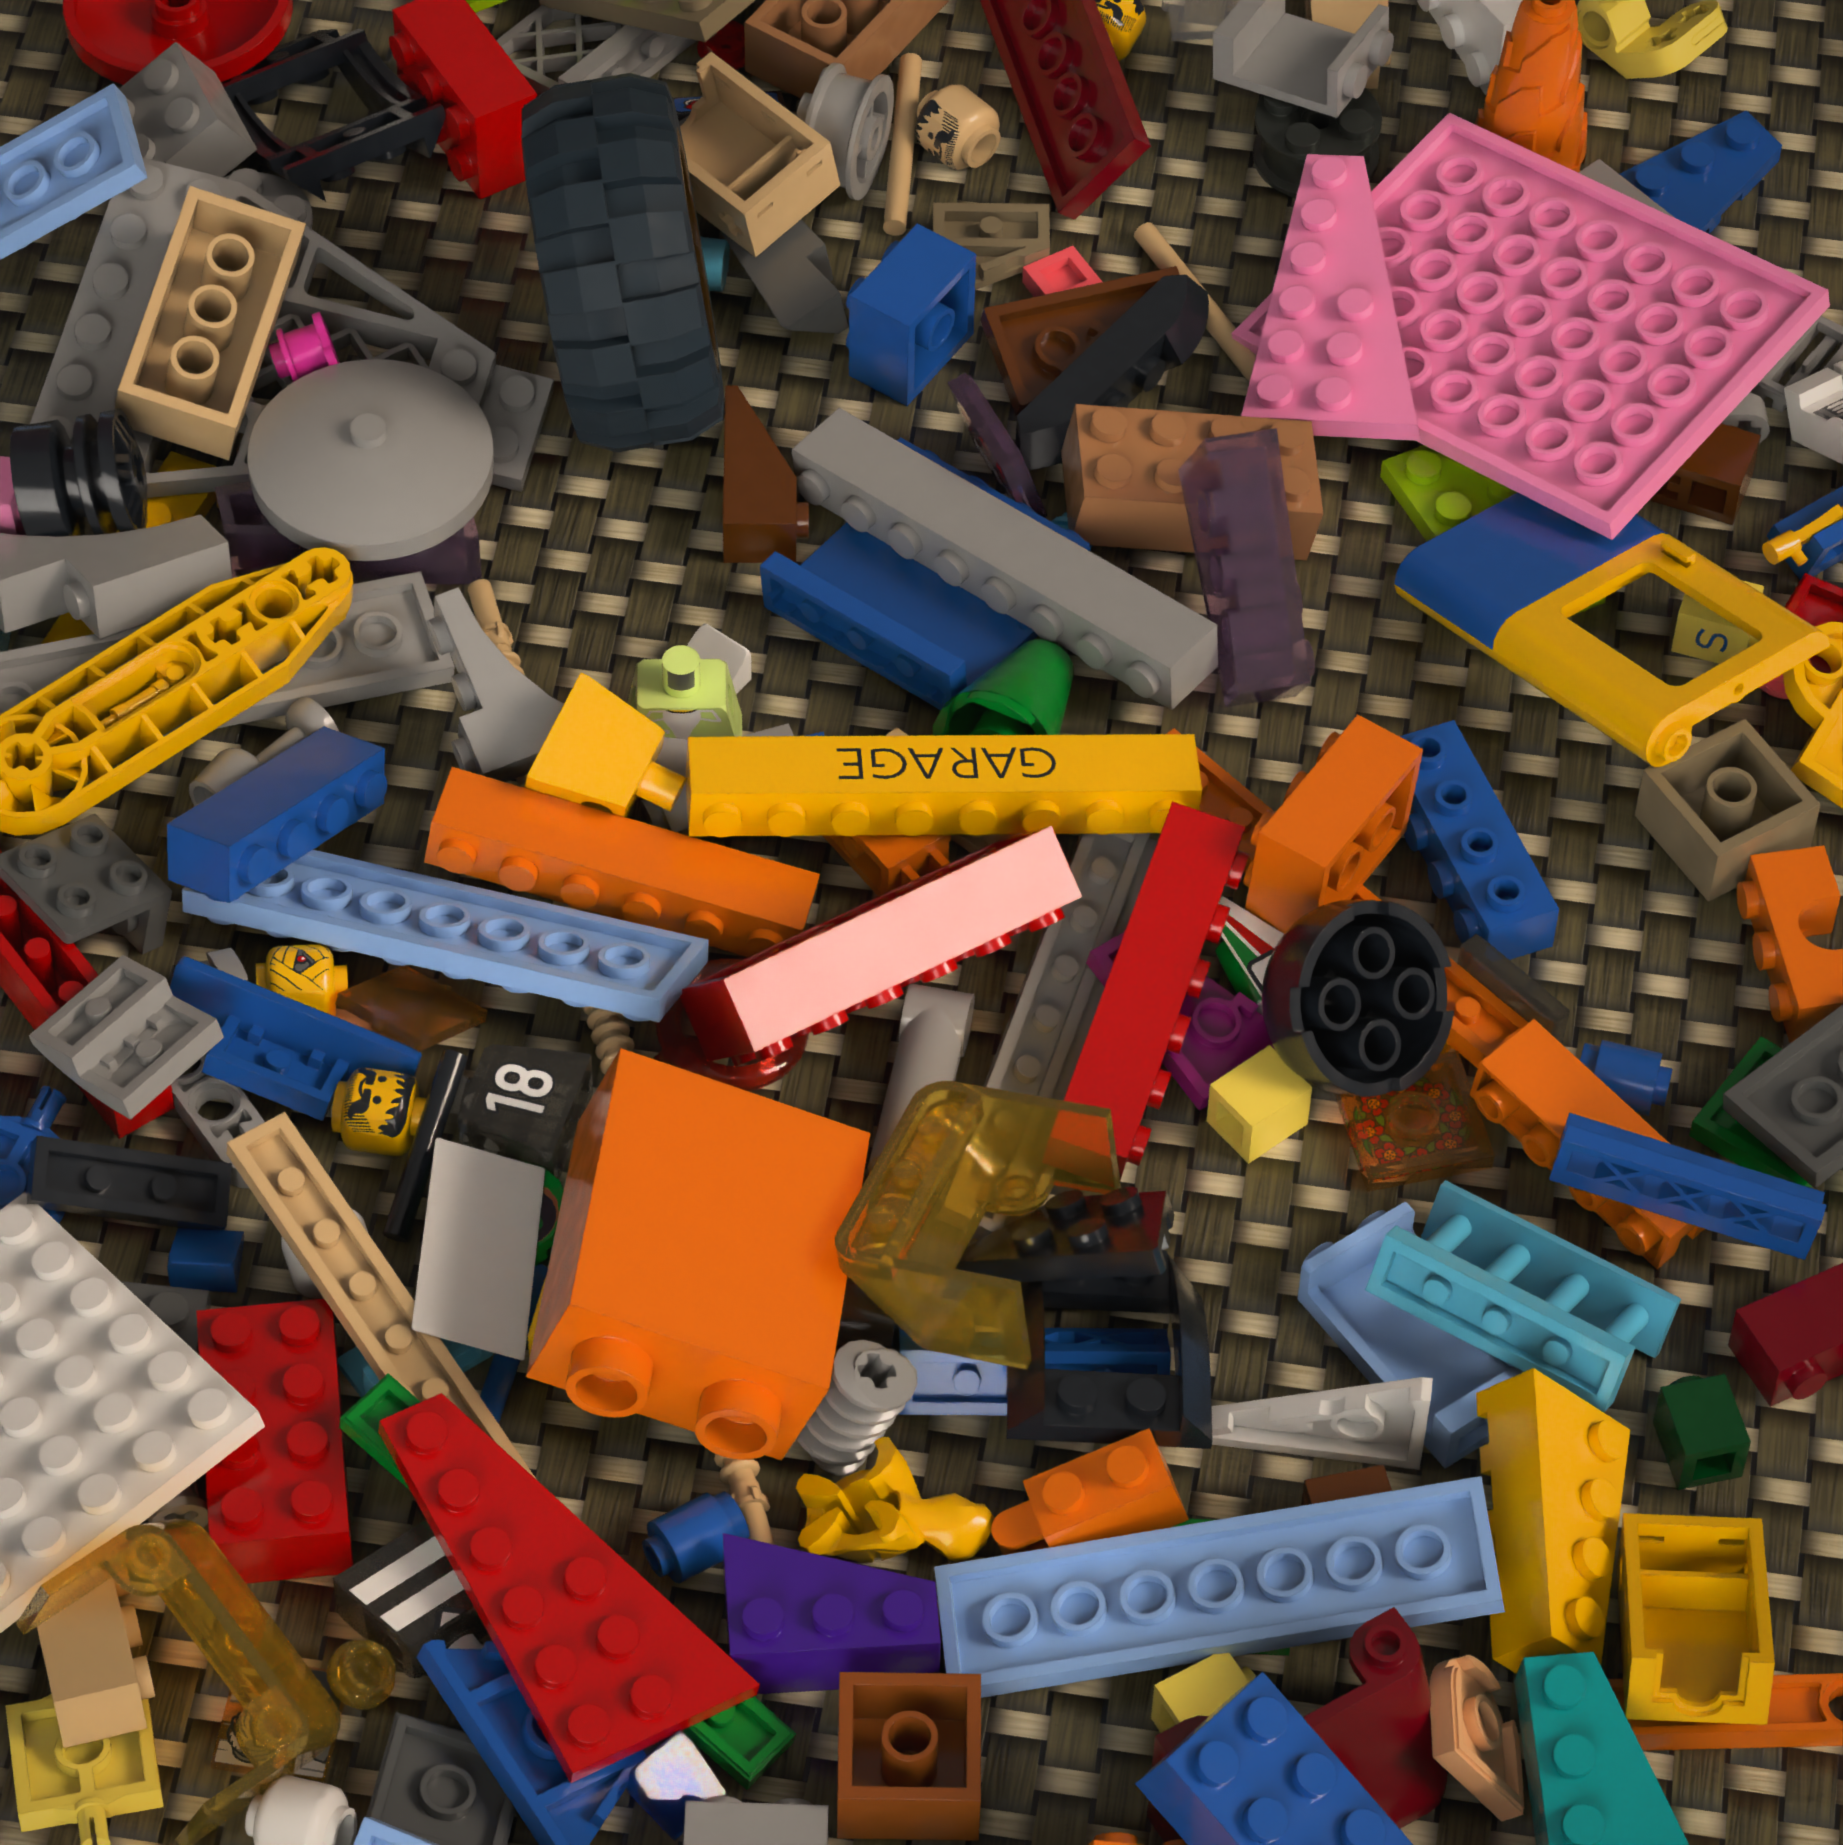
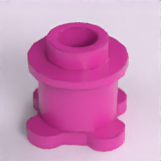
M320 311L311 314L313 324L284 333L282 328L276 330L278 342L269 344L268 347L280 379L291 376L294 382L311 372L340 363L326 322L322 318Z

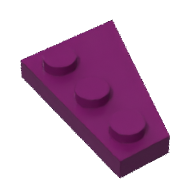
M1125 931L1091 950L1086 964L1104 987ZM1208 976L1204 982L1199 999L1186 995L1180 1013L1192 1018L1180 1053L1177 1054L1167 1050L1162 1062L1199 1111L1208 1106L1211 1083L1270 1045L1275 1050L1266 1030L1264 1018L1257 1012L1259 1005L1241 992L1234 996Z

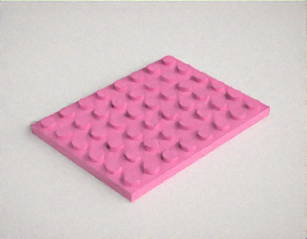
M1448 113L1371 191L1421 441L1417 442L1611 540L1616 537L1830 307L1828 289L1452 113ZM1272 293L1231 333L1232 339L1248 348L1254 354H1257Z

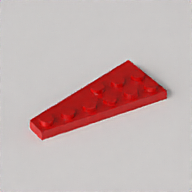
M440 1393L379 1421L378 1433L570 1783L578 1781L758 1694L760 1684L445 1395Z

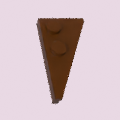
M1177 266L984 308L980 321L1016 417L1163 276L1180 275Z

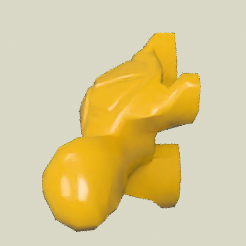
M881 1437L874 1442L878 1455L872 1469L860 1470L845 1476L836 1483L813 1474H803L798 1479L796 1490L807 1507L806 1525L798 1537V1542L804 1552L817 1555L839 1556L861 1563H873L874 1560L884 1561L917 1548L922 1543H926L947 1559L959 1562L972 1558L986 1545L991 1533L994 1516L985 1504L973 1503L956 1493L922 1499L906 1460L889 1437Z

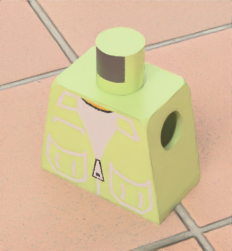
M677 645L666 650L662 659H644L636 664L627 704L660 726L665 732L664 737L688 740V737L742 736V713L728 665L725 661L721 659H700L699 654L693 648Z

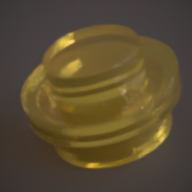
M370 1640L346 1642L331 1655L328 1661L327 1680L332 1692L340 1701L352 1708L364 1710L377 1707L393 1691L396 1673L395 1662L389 1651L377 1642Z

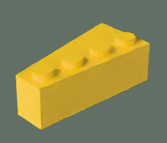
M1531 1368L1476 1393L1477 1416L1488 1420L1489 1443L1479 1447L1481 1474L1491 1476L1493 1509L1488 1511L1505 1610L1503 1613L1490 1615L1492 1659L1516 1674L1524 1657L1594 1652L1601 1665L1630 1437L1629 1428L1537 1369Z

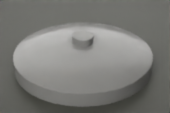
M384 359L355 360L330 365L311 372L288 385L267 404L259 415L249 438L247 453L251 490L260 511L269 523L289 540L303 548L311 550L313 548L326 547L337 550L347 560L381 561L400 558L429 549L451 537L464 527L480 509L489 493L494 473L491 429L486 416L473 397L457 383L436 371L408 362Z

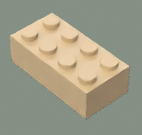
M189 186L117 391L114 409L121 408L133 430L225 460L230 459L298 260L306 223Z

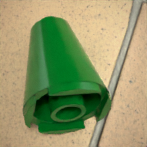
M1034 639L1025 642L945 703L933 724V735H1060L1074 677V666L1070 657L1061 647L1050 641Z

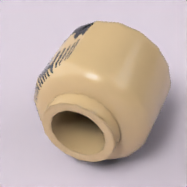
M961 84L948 85L939 91L934 90L928 93L921 100L916 112L918 117L915 126L917 142L952 170H961L969 166L977 168L986 163L996 152L1001 138L998 113L967 87Z

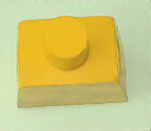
M580 673L526 776L525 788L627 818L637 797H641L671 812L682 792L687 777L656 763L665 736V732L660 726L591 677Z

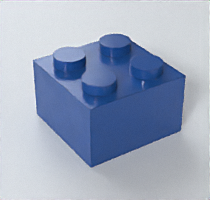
M918 223L901 241L895 240L886 249L877 267L867 277L862 276L858 278L847 296L846 307L849 309V333L846 338V347L849 349V376L908 406L974 334L976 253Z

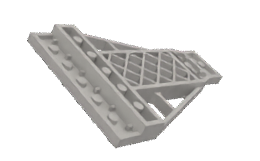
M142 157L148 178L112 197L109 201L30 424L58 419L65 427L73 445V428L77 416L91 414L98 422L101 412L114 410L122 376L189 186L297 220L296 218L240 181ZM305 226L301 249L306 253L295 284L287 289L270 341L277 339V329L282 328L283 332L287 333L313 324L311 314L320 311L322 318L326 322L336 352L352 345L361 360L384 359L403 362L409 359L412 364L426 367L446 376L473 397L487 418L491 429L494 452V473L491 485L522 492L553 395L554 379L496 365V352L308 226ZM323 263L405 319L308 295L307 292L317 264ZM365 344L388 349V351L373 357ZM268 347L264 356L267 367L259 371L253 392L276 380L282 390L292 383L289 377L279 378ZM424 359L431 360L429 367L425 363ZM252 396L250 397L239 433L244 435L233 466L151 473L162 439L133 430L145 465L147 498L250 489L247 462L249 438L254 424L267 405L256 403Z

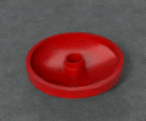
M63 0L62 7L67 35L78 57L96 73L113 82L124 85L175 42L212 69L220 82L242 74L262 61L280 43L291 22L293 0Z

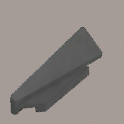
M689 116L679 121V125L681 126ZM802 219L756 258L720 230L783 328L792 331L837 334L848 328L841 294L830 282L833 280L825 243Z

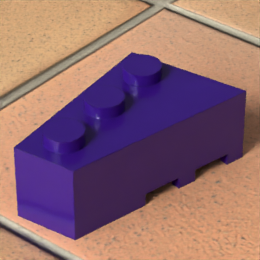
M723 1533V1574L728 1655L760 1684L758 1694L839 1690L840 1672L940 1673L941 1640L935 1581Z

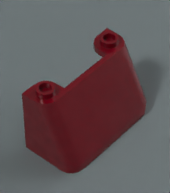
M1393 1607L1361 1625L1355 1630L1350 1640L1349 1663L1362 1685L1305 1715L1303 1718L1398 1828L1401 1829L1430 1813L1441 1803L1447 1785V1770L1433 1758L1430 1717L1431 1693L1420 1644L1414 1632L1397 1609ZM1198 1715L1186 1719L1156 1735L1152 1767L1209 1716ZM1148 1801L1147 1818L1163 1841L1182 1839L1154 1805Z

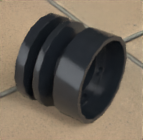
M121 408L101 412L98 422L91 414L77 416L73 428V445L65 427L58 419L13 428L10 438L12 483L17 508L27 536L85 535L86 517L94 535L116 533L117 529L119 532L146 528L147 477L145 465L133 429Z

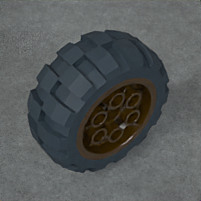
M633 73L554 85L522 108V152L534 242L552 343L565 401L577 437L583 444L614 452L693 440L723 420L724 390L696 208L681 129L671 93L666 82Z

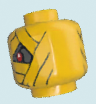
M325 945L277 946L268 952L266 963H256V985L335 1017L336 1004H349L347 965L334 966L333 954Z

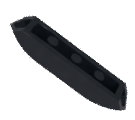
M1188 275L1163 276L1017 415L1015 441L1017 471L1040 469L1062 463L1061 450L1075 404L1128 408L1129 403L1143 390L1148 392L1158 384L1164 371L1182 365L1194 352L1204 334L1209 313L1208 292Z

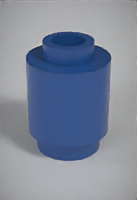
M1602 1040L1600 1046L1584 1043L1580 1061L1637 1114L1649 1116L1652 1104L1665 1106L1673 1069L1660 1066L1663 1053Z
M722 1491L715 1496L704 1493L647 1523L649 1538L642 1541V1547L648 1563L659 1577H664L668 1574L674 1582L680 1584L723 1561V1533L743 1538H749L750 1535L747 1522L738 1504L729 1493Z

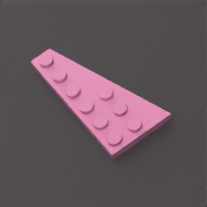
M1307 154L1241 416L1312 421L1313 436L1421 441L1364 156Z

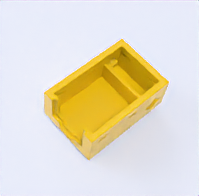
M1623 1513L1617 1585L1626 1718L1633 1720L1767 1725L1775 1660L1762 1519Z

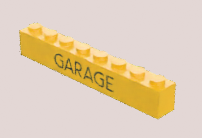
M1195 734L688 737L685 774L687 780L685 785L689 837L979 836L988 834H1023L1049 826L1053 827L1055 834H1161L1172 801L1199 810L1202 795Z

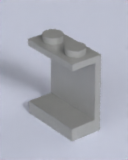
M1240 0L1213 32V79L1337 118L1352 98L1357 99L1360 97L1366 86L1367 79L1377 66H1384L1391 55L1394 36L1388 32L1389 7L1378 4L1358 31L1353 34L1285 13V0Z

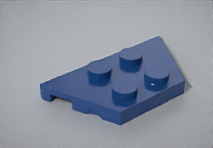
M431 1640L423 1644L416 1658L539 1845H590L647 1757L645 1752L640 1750L578 1781L570 1783L493 1641H486L482 1649H446L445 1640Z

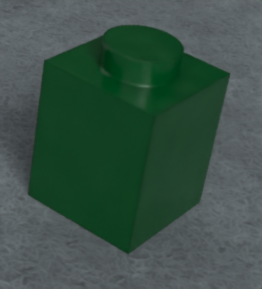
M1721 1374L1707 1378L1695 1375L1686 1376L1675 1380L1670 1385L1660 1387L1653 1424L1677 1490L1742 1477L1751 1441L1726 1375Z

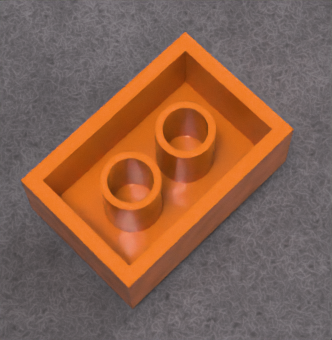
M1358 714L1342 734L1337 732L1331 733L1318 754L1315 766L1309 773L1302 770L1294 777L1286 791L1284 803L1276 812L1267 810L1253 830L1250 842L1256 846L1255 856L1247 868L1243 879V884L1249 887L1245 910L1284 934L1298 919L1317 907L1336 901L1351 900L1407 830L1423 749Z

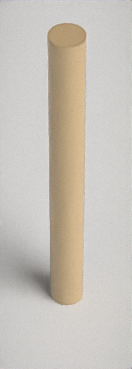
M915 53L902 55L899 62L883 230L892 236L902 235L906 231L915 126L917 121L916 112L922 70V59Z
M1147 222L1137 228L1134 238L1159 270L1177 266L1180 275H1188L1204 289L1153 223ZM1208 294L1209 313L1206 329L1246 380L1250 382L1256 354L1232 339L1231 333L1236 329L1235 326Z

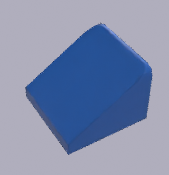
M178 1228L167 1263L170 1286L216 1292H237L245 1237L244 1231Z

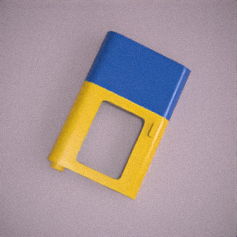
M1518 492L1416 547L1401 562L1395 577L1396 593L1401 598L1654 767H1662L1677 761L1687 752L1692 740L1691 731L1693 725L1729 704L1739 702L1748 693L1830 647L1829 637L1824 632L1638 514L1611 540ZM1653 573L1751 635L1759 642L1686 684L1671 686L1567 618L1640 577Z

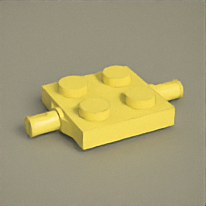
M52 1694L39 1700L5 1705L21 1832L78 1823L80 1845H93V1834H96L97 1845H111L106 1818L164 1807L149 1698L142 1700L147 1729L63 1748Z

